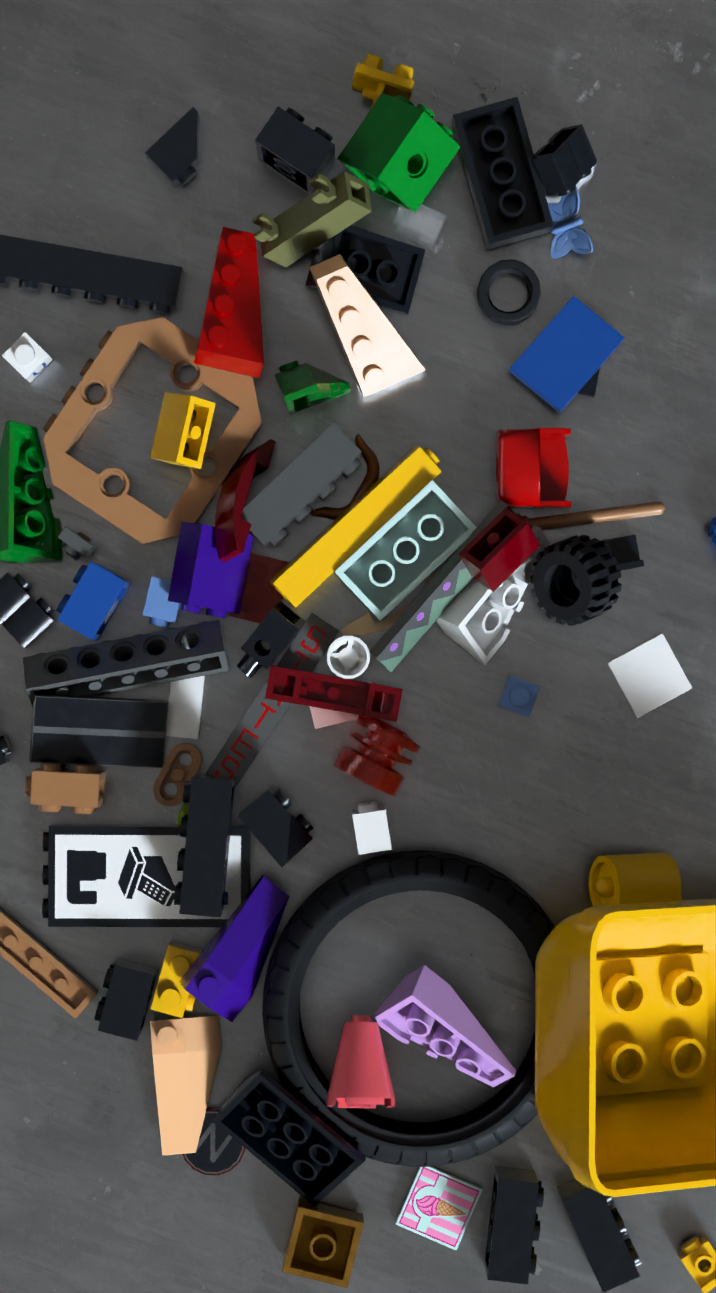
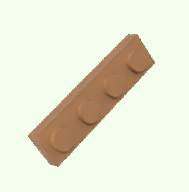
M0 909V955L76 1019L97 995L98 991Z

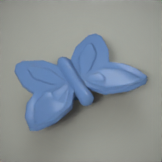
M576 188L572 193L562 196L559 204H548L554 224L551 233L556 234L551 242L550 254L555 259L565 256L571 249L579 254L593 252L590 236L585 229L577 227L583 224V219L581 217L575 218L580 207V197Z

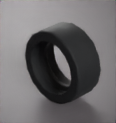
M513 259L500 260L489 266L481 276L477 289L478 304L484 315L493 322L503 325L518 324L529 318L536 309L541 295L540 281L534 270L525 263ZM501 274H516L525 281L528 287L527 301L516 311L505 312L499 310L490 299V285Z

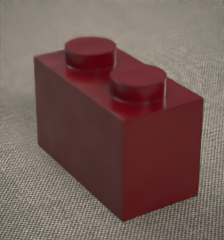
M505 508L459 553V556L470 575L494 592L540 545L529 524Z

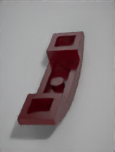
M272 439L245 454L232 468L221 489L215 515V541L218 558L224 563L244 551L251 524L242 519L241 515L252 478L266 471L269 467L276 444Z
M271 666L265 699L397 722L403 689Z

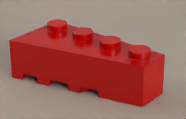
M222 227L194 364L259 378L264 366L256 238L253 233Z

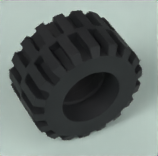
M576 535L543 548L544 551L539 552L535 557L537 561L532 563L531 570L534 572V575L530 576V583L534 584V589L531 591L533 597L537 596L539 600L537 603L539 608H544L546 610L545 615L550 619L556 617V623L562 625L567 623L568 626L581 624L608 612L612 605L617 602L619 597L616 593L620 592L622 584L618 582V579L622 577L621 571L616 569L615 564L618 563L616 558H611L609 555L611 550L607 546L601 547L600 540L596 538L590 540L588 535H581L579 537ZM571 570L576 574L579 580L580 590L575 586L573 582Z

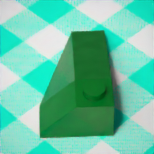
M293 361L280 366V373L274 374L289 415L351 392L349 382L307 363L299 365L298 361Z
M10 420L5 422L0 446V561L8 563L61 561V539L58 536L61 533L59 518L54 519L50 499L54 497L52 489L46 487L42 471L45 468V461L36 427Z

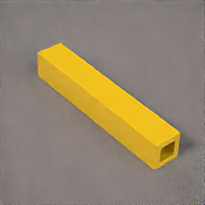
M413 447L269 581L271 585L291 606L296 608L442 472L436 465L439 463V459L427 447L423 450L421 447Z

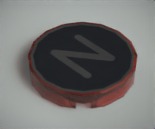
M221 1108L206 1109L196 1153L183 1154L184 1160L191 1168L204 1175H221L231 1171L241 1161L246 1149L213 1121Z

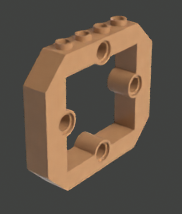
M164 317L117 326L113 333L108 330L98 345L102 350L95 360L90 358L85 363L80 372V375L83 376L82 380L76 388L71 386L61 401L65 404L58 416L52 414L43 428L47 432L43 440L52 484L144 545L179 538L181 522L198 524L222 488L228 474L242 458L263 426L253 377L194 364L198 340ZM141 346H144L172 365L170 377L179 390L194 392L203 385L238 409L213 449H205L203 458H211L215 461L214 472L210 475H202L198 472L197 468L189 467L193 479L166 519L130 496L132 482L124 471L118 468H107L98 475L69 455L96 413L106 409L113 400L112 389ZM191 366L196 369L197 375L192 382L184 383L179 380V372L183 367ZM93 385H101L104 388L103 397L96 402L88 400V389ZM113 476H118L123 481L122 490L116 494H110L106 490V482Z

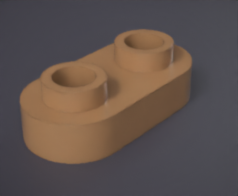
M182 743L171 750L153 787L154 796L160 804L171 807L183 801L185 782L191 781V777L198 773L202 764V755L196 746ZM184 753L189 754L192 758L189 766H184L180 763V756ZM166 784H175L177 787L175 795L166 794Z

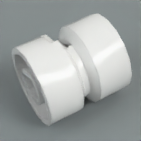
M342 636L336 639L329 646L327 652V663L331 671L345 679L362 675L370 662V653L367 645L360 638L354 636Z

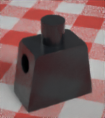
M280 601L271 609L241 647L246 654L237 664V667L251 678L261 666L268 669L306 621ZM262 640H265L269 643V650L265 649L262 646Z

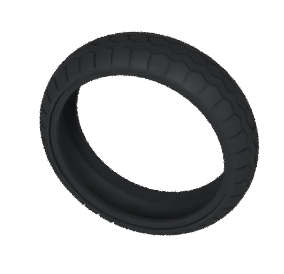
M400 851L361 861L339 872L318 887L295 911L283 929L269 961L263 990L262 1015L264 1034L273 1067L282 1086L361 1154L376 1161L400 1166H440L464 1161L494 1149L516 1135L538 1114L535 1107V1031L528 1052L516 1071L515 1076L489 1100L461 1115L431 1122H407L382 1117L364 1108H338V1101H336L335 1106L327 1107L330 1082L312 1057L303 1032L300 1014L301 987L310 960L326 935L351 912L380 897L407 891L443 892L459 896L485 908L499 918L522 943L532 964L534 975L536 955L544 940L555 926L540 905L523 888L504 874L481 862L439 851Z

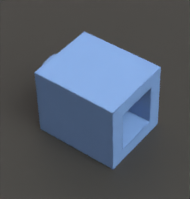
M151 576L142 614L143 616L150 617L148 624L168 628L169 622L177 623L181 603L168 601L170 580Z

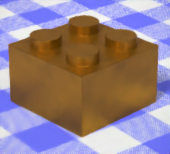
M299 1198L282 1272L348 1288L364 1224L363 1214L320 1203L313 1206L307 1200Z

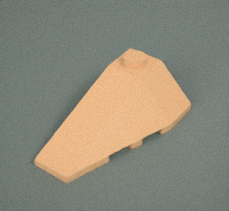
M219 1016L150 1021L162 1155L196 1153L222 1050Z

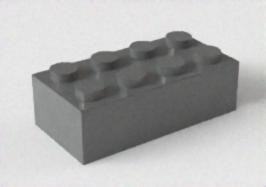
M333 422L243 508L241 518L251 524L250 532L265 547L270 543L276 547L289 535L286 528L294 520L300 524L313 512V508L310 505L318 497L324 501L337 489V485L334 482L342 474L348 478L361 466L359 458L362 451Z

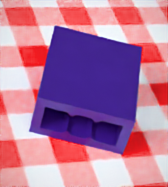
M181 522L168 601L181 603L180 610L200 614L201 607L207 608L206 615L225 618L226 612L240 614L254 535L248 534L243 553L224 563L218 558L215 527Z

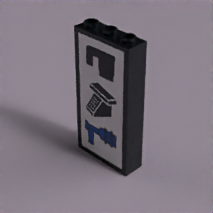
M52 824L49 826V832H43V852L49 853L48 865H43L42 873L43 885H48V898H43L42 916L43 918H48V927L221 928L250 892L251 831L246 825H231L224 910L221 917L179 914L180 905H174L175 886L178 884V881L182 882L183 871H177L179 850L181 851V848H185L186 837H180L181 825Z

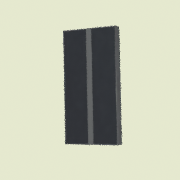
M34 694L29 761L32 763L162 768L168 702L164 700Z

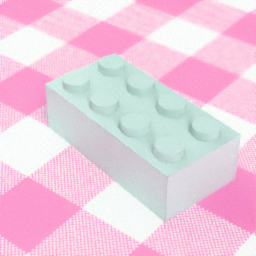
M432 480L334 573L370 612L381 621L458 549L477 527Z

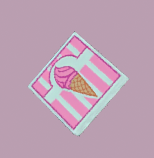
M434 1166L419 1167L395 1224L457 1250L483 1189L476 1184Z

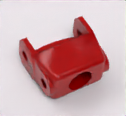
M570 428L509 429L497 431V504L502 500L510 508H571V501H565L569 479V462L564 438L571 435Z

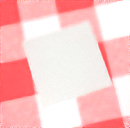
M663 633L608 663L637 718L692 689Z

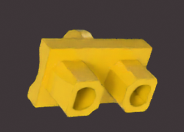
M367 54L362 64L357 63L351 88L361 91V97L373 100L372 107L382 93L394 98L399 94L410 101L415 82L412 80V67L399 64L396 65L394 73L391 74L382 71L384 60L372 54Z

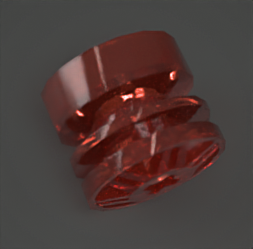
M358 715L355 722L368 730L365 735L352 729L350 730L349 734L361 744L358 749L342 746L333 766L395 797L405 779L400 772L393 768L395 763L399 762L410 766L413 763L411 759L400 754L403 747L418 753L421 746L416 744L404 731L380 719Z

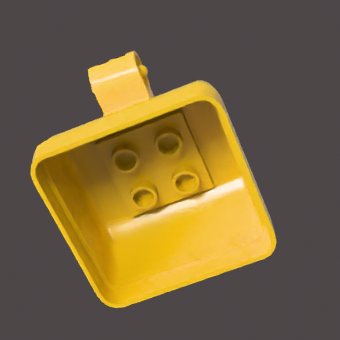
M666 852L598 856L591 866L588 882L589 896L593 907L585 909L582 913L567 917L557 924L544 940L536 955L535 1107L549 1141L558 1155L570 1167L575 1179L583 1186L602 1195L618 1197L716 1186V898L682 900L681 875L677 863Z

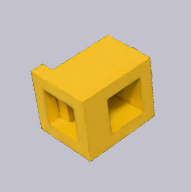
M705 1235L699 1239L698 1237L689 1239L682 1245V1251L678 1253V1256L702 1292L707 1293L716 1287V1251ZM702 1259L710 1261V1264L700 1269L698 1267V1263Z

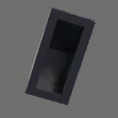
M194 107L145 152L147 159L174 188L179 183L185 185L197 173L195 168L199 163L200 118L198 111Z

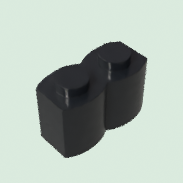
M583 124L562 128L532 158L547 195L557 193L558 196H564L576 190V184L581 179L590 175L591 169L597 163V158Z
M7 572L0 579V623L23 648H27L55 622V619L51 616L55 611L42 597L36 600L28 592L32 586L20 573L13 576L10 572Z

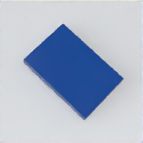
M573 296L510 367L509 372L557 412L561 413L623 342L625 337Z

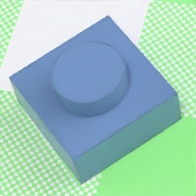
M509 675L497 706L530 717L541 686Z

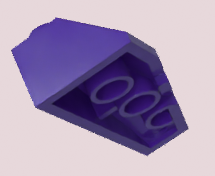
M262 875L179 982L183 988L208 1008L233 1022L254 994L289 895Z

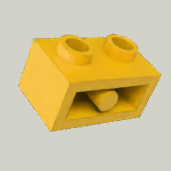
M165 392L150 458L174 465L201 469L216 403L191 395Z
M170 941L150 1010L183 1018L186 1010L192 1012L196 998L187 992L179 981L199 957L203 949Z

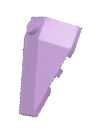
M426 965L405 976L371 1019L397 1040L407 1045L412 1040L428 1048L427 1055L435 1059L438 1055L444 1056L456 1062L457 1070L492 1087L515 1076V1068L451 985Z

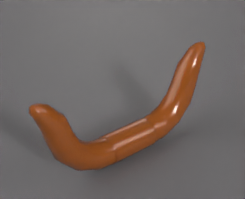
M359 434L355 437V443L362 451L361 455L367 463V474L353 499L342 508H317L311 513L312 516L335 520L378 480L380 466L377 456Z

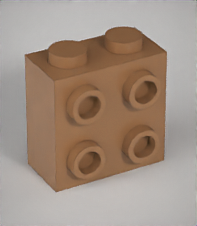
M41 763V768L32 770V775L26 777L25 796L30 797V804L39 805L38 811L59 812V810H62V806L72 807V813L92 814L96 808L104 805L106 771H98V765L78 764L75 765L74 769H65V764Z

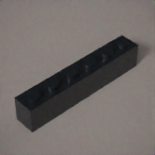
M0 235V285H5L7 280L18 282L19 288L30 291H38V287L41 286L52 288V294L64 297H71V292L84 294V299L92 302L103 303L104 298L117 300L116 305L136 309L137 304L150 306L149 311L160 314H169L170 309L178 311L184 277L183 267Z

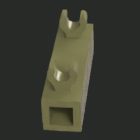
M345 171L332 180H329L322 174H318L309 180V184L317 188L316 191L274 219L266 213H261L253 218L252 222L261 227L259 231L254 233V237L261 242L262 256L284 267H288L372 212L368 183Z

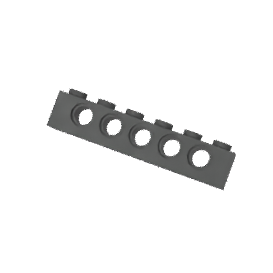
M220 620L205 621L179 628H169L153 633L137 634L132 637L106 640L96 644L70 647L64 650L23 657L25 686L32 708L34 694L96 697L229 671Z

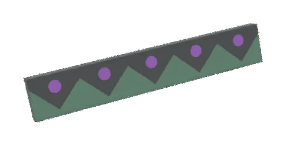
M502 500L498 502L370 650L369 653L389 672L394 670L472 580L473 577L467 570L459 553L502 510L507 508L515 514L508 504Z

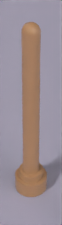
M657 501L529 519L527 516H521L520 513H516V515L526 521L530 528L536 525L541 530L660 515L664 512L665 506L662 502Z

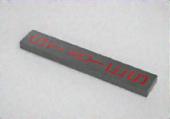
M311 613L277 664V667L312 673L339 630ZM268 679L204 775L235 777L234 789L236 788L291 705L288 702L265 699Z

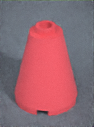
M354 1015L351 1016V1022L343 1024L327 1095V1107L335 1106L336 1101H338V1108H376V1105H385V1108L395 1107V1095L379 1025L377 1022H371V1016Z

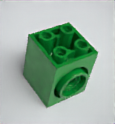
M382 93L337 159L357 178L368 183L369 189L374 194L415 213L458 152L460 146L451 138L453 132L447 126L433 120L435 114L429 108L420 103L415 107L412 102L399 94L394 98Z

